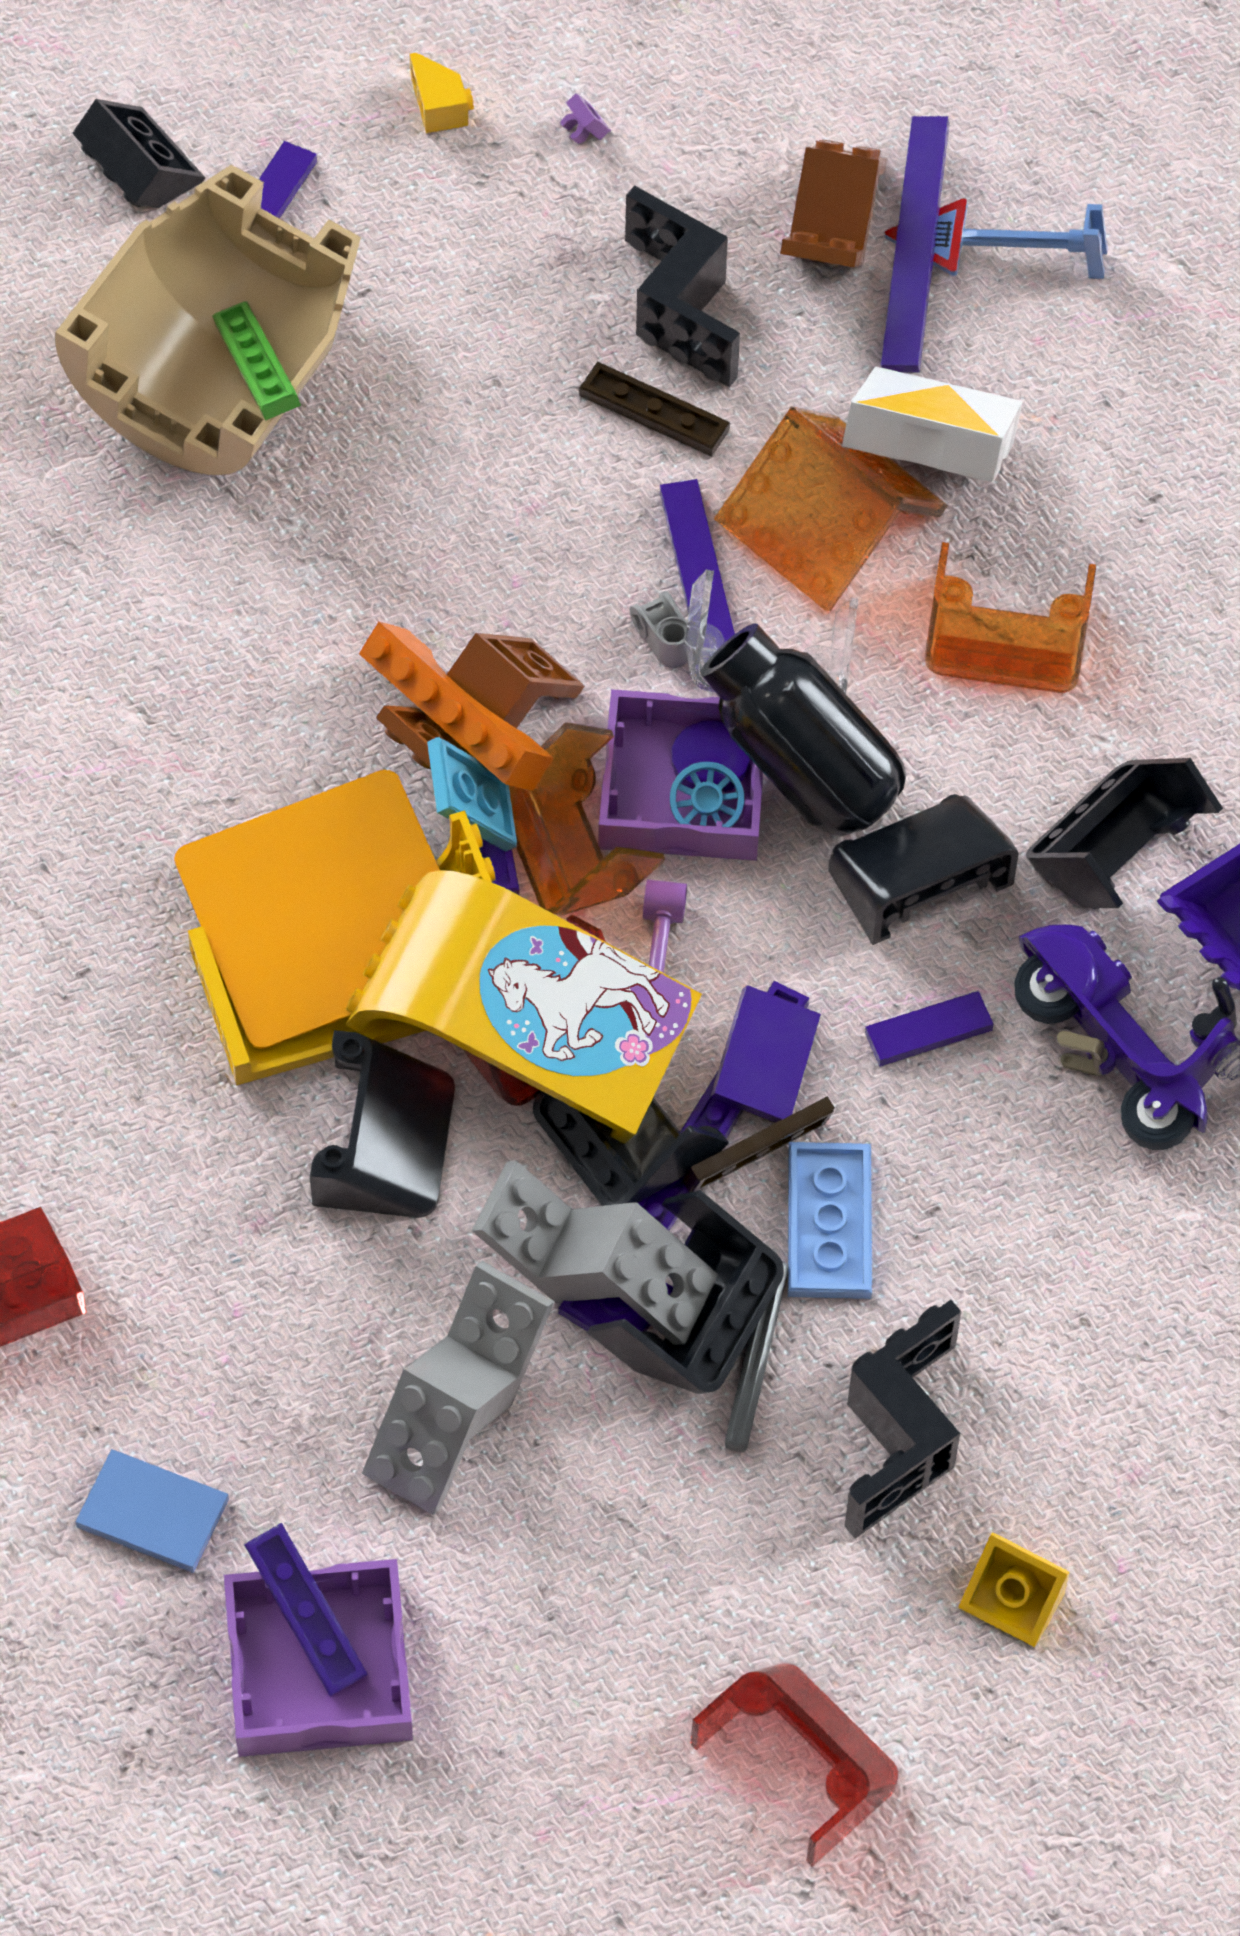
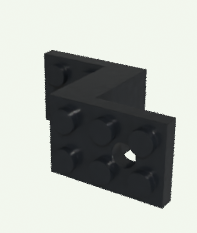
M634 185L626 194L625 241L634 249L644 251L661 261L637 289L636 335L646 344L657 346L671 354L676 361L683 364L687 363L701 371L708 379L718 381L730 387L738 378L740 332L702 312L705 306L726 283L728 237Z
M951 1299L940 1307L937 1305L931 1306L921 1314L918 1323L908 1330L901 1328L895 1331L886 1340L884 1347L874 1354L871 1351L864 1353L852 1365L847 1405L891 1455L884 1462L883 1468L873 1476L869 1474L861 1476L849 1489L845 1528L855 1539L955 1467L960 1432L913 1379L914 1376L956 1347L962 1311Z

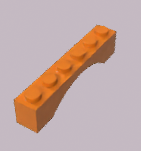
M378 621L359 655L506 785L533 791L552 762L553 757L531 737L492 713L461 689L438 665L431 649L408 629Z

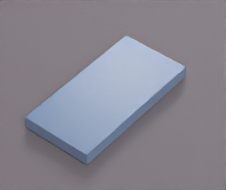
M789 1142L788 1297L871 1299V1144Z

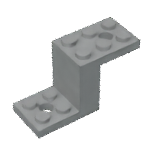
M518 1161L506 1162L472 1229L473 1233L551 1300L555 1301V1303L563 1302L564 1300L579 1301L620 1297L674 1345L686 1343L718 1276L712 1268L637 1202L572 1209ZM520 1210L525 1213L527 1218L524 1230L520 1228L518 1218ZM667 1276L673 1282V1291L670 1296L667 1294V1285L665 1283Z
M484 1261L476 1265L448 1335L403 1369L362 1474L430 1514L434 1515L443 1505L468 1441L512 1406L555 1301ZM494 1309L506 1314L509 1321L508 1328H502L496 1324L493 1319ZM408 1448H414L421 1454L423 1459L422 1466H417L410 1461L407 1455Z

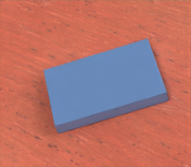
M111 1449L75 1523L76 1528L194 1573L229 1501V1496L220 1490Z

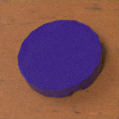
M700 721L687 726L677 735L672 746V766L676 777L688 766L699 762H715L724 765L738 777L740 782L744 780L749 769L750 758L730 737L725 725L719 721ZM708 770L696 771L700 782H707ZM714 770L713 783L718 785L726 776ZM690 775L681 782L690 789L696 787ZM730 781L722 790L726 792L734 789L735 786Z

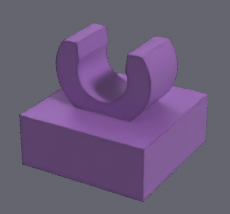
M576 93L566 102L573 113L563 117L560 124L568 131L578 124L577 130L570 135L571 139L577 144L586 141L590 133L601 140L611 131L593 105Z

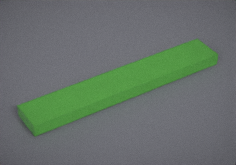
M241 302L212 315L215 325L265 421L301 406L297 393L248 302Z

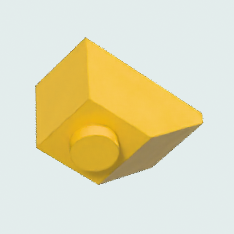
M417 52L410 53V78L425 133L469 126L468 111L474 110V102L471 89H464L461 75Z

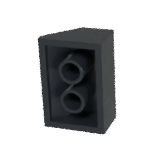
M95 99L72 133L82 144V151L101 165L104 176L117 183L124 191L123 197L136 207L160 208L201 184L205 179V176L143 107Z

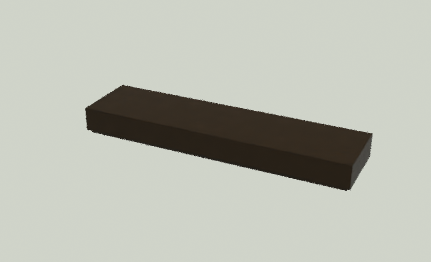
M598 361L579 387L580 397L711 457L730 430L729 421Z
M827 1096L690 1167L682 1182L688 1192L698 1191L787 1145L789 1142L825 1125L833 1114L835 1107Z

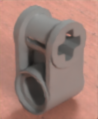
M669 592L659 593L657 599L642 606L638 604L630 606V616L637 632L646 640L662 665L677 668L689 661L691 657V628L678 610Z

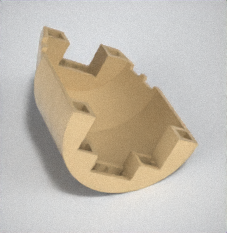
M232 164L195 187L194 194L178 204L175 201L169 204L166 212L150 222L146 219L140 223L55 332L57 355L68 379L79 395L101 419L128 441L154 457L184 470L206 475H227L244 468L285 414L282 413L265 421L222 339L212 315L247 301L298 396L333 346L361 240L360 236L330 219L327 220L315 238L261 209L264 182Z

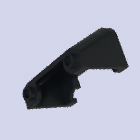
M953 794L944 798L938 805L855 840L847 839L840 842L833 849V854L829 859L828 871L872 945H875L891 937L888 927L896 919L899 918L902 923L909 921L912 909L975 882L981 890L987 887L989 881L996 892L1014 885L1019 854L1011 839L970 797Z

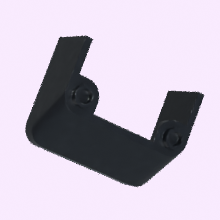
M1191 758L1130 760L1117 766L1027 850L1026 857L1038 873L1082 908H1119L1124 903L1114 890L1115 884L1110 878L1156 834H1178L1190 825L1189 819L1195 814L1219 813L1223 807Z
M701 1190L665 1198L662 1204L692 1229L684 1245L718 1274L686 1343L674 1345L666 1337L662 1340L653 1332H640L625 1319L592 1325L587 1333L635 1372L696 1394L714 1392L723 1385L784 1276V1266L776 1252Z

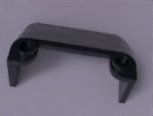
M334 1030L332 1052L335 1058V1067L361 1072L348 1148L330 1145L319 1151L313 1158L310 1171L312 1205L421 1218L431 1214L438 1204L454 1102L455 1083L452 1076L442 1069L360 1033Z
M541 1090L533 1102L535 1119L602 1206L638 1203L681 1179L687 1174L690 1167L721 1152L729 1143L718 1129L710 1126L697 1128L690 1125L681 1133L654 1097L636 1134L625 1144L610 1137L613 1129Z

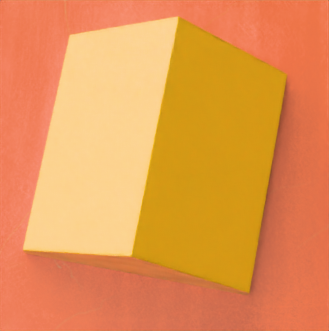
M992 1532L958 1608L1035 1647L1065 1595L1070 1572Z

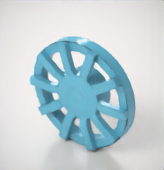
M699 762L688 766L675 778L670 791V808L679 824L691 825L689 822L698 813L701 814L700 825L706 826L707 816L712 815L716 823L721 821L717 813L721 810L732 816L725 824L722 823V827L731 828L738 821L744 807V791L740 780L729 768L715 762ZM706 769L708 770L707 782L701 783L696 771ZM714 770L726 776L718 785L713 783ZM689 775L696 786L694 789L681 784ZM731 781L735 786L736 792L723 794L721 790ZM677 790L690 795L691 799L676 802ZM738 799L736 811L722 804L723 801ZM692 806L693 810L683 818L678 808Z

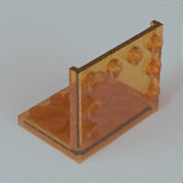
M791 406L718 511L714 520L822 609L831 611L900 512L908 516L910 513H914L921 518H924L925 515L940 518L948 505L889 457L843 447L842 443L847 423L838 416Z

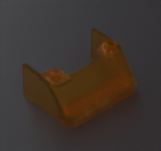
M942 542L924 660L927 668L941 676L1055 693H1065L1074 689L1080 677L1097 565L1089 563L1084 596L1076 594L1058 596L1051 604L1049 617L971 606L973 590L970 584L962 578L946 575L950 543Z
M565 722L541 745L553 757V760L535 789L531 791L509 785L517 838L516 849L539 906L554 915H567L625 897L666 860L663 853L617 846L604 858L598 846L582 803L591 795L596 785V774L590 759L614 737L612 730Z

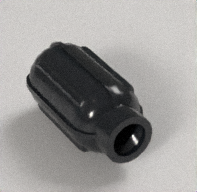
M753 623L728 639L704 664L700 671V676L720 697L718 708L721 720L727 728L730 737L810 825L816 826L821 831L842 836L858 833L879 820L895 803L897 797L903 791L906 781V771L902 759L882 733L809 653L790 648H779L758 624Z

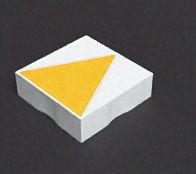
M875 366L851 401L842 446L993 482L1001 468L1002 459L1007 457L1013 446L1023 401Z

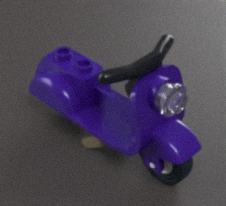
M1069 924L1048 925L1033 929L1019 936L1020 947L1028 957L1020 966L1014 981L1015 997L1021 1010L1033 1020L1045 1024L1061 1023L1073 1017L1089 1035L1085 1036L1069 1031L1058 1033L1057 1042L1060 1046L1086 1052L1087 1056L1064 1053L1061 1056V1064L1064 1068L1095 1076H1103L1113 1071L1116 1067L1132 1085L1125 1094L1121 1105L1122 1125L1128 1137L1141 1147L1151 1150H1165L1180 1144L1191 1132L1192 1127L1201 1133H1205L1208 1115L1205 1094L1202 1088L1214 1074L1219 1080L1229 1078L1232 1081L1240 1077V1041L1234 1032L1237 1026L1236 1007L1227 980L1223 977H1217L1212 981V989L1218 1006L1209 1014L1201 1013L1194 1017L1192 1029L1189 1032L1191 1041L1197 1049L1180 1065H1175L1160 1051L1119 1003V1001L1131 993L1129 980L1132 979V976L1119 959L1113 962L1105 953L1107 947L1094 930L1088 933L1082 926Z

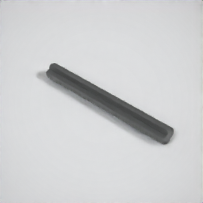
M783 1262V1279L748 1340L725 1438V1447L732 1451L744 1452L748 1447L787 1279L788 1264Z

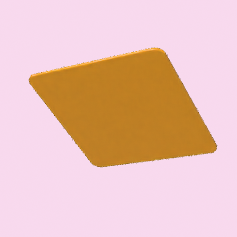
M379 770L181 846L174 856L176 868L198 921L204 927L215 962L247 1039L252 1046L258 1049L270 1048L350 1017L351 1012L345 1010L356 988L363 991L369 979L363 973L373 954L375 953L380 956L386 943L380 941L391 919L398 922L404 910L398 907V903L408 885L415 888L426 874L440 871L401 780L391 770Z

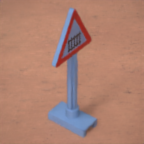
M965 198L942 206L939 209L933 265L952 276L958 273L961 248L967 245L1068 249L1069 252L1086 253L1089 278L1104 279L1105 272L1102 254H1107L1108 245L1102 204H1087L1083 230L1070 229L1069 232L965 229L968 207ZM898 225L884 232L885 238L896 244Z

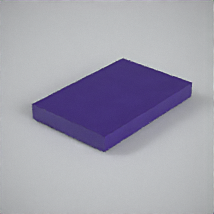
M746 985L740 995L710 1097L774 1123L792 1115L821 1014Z

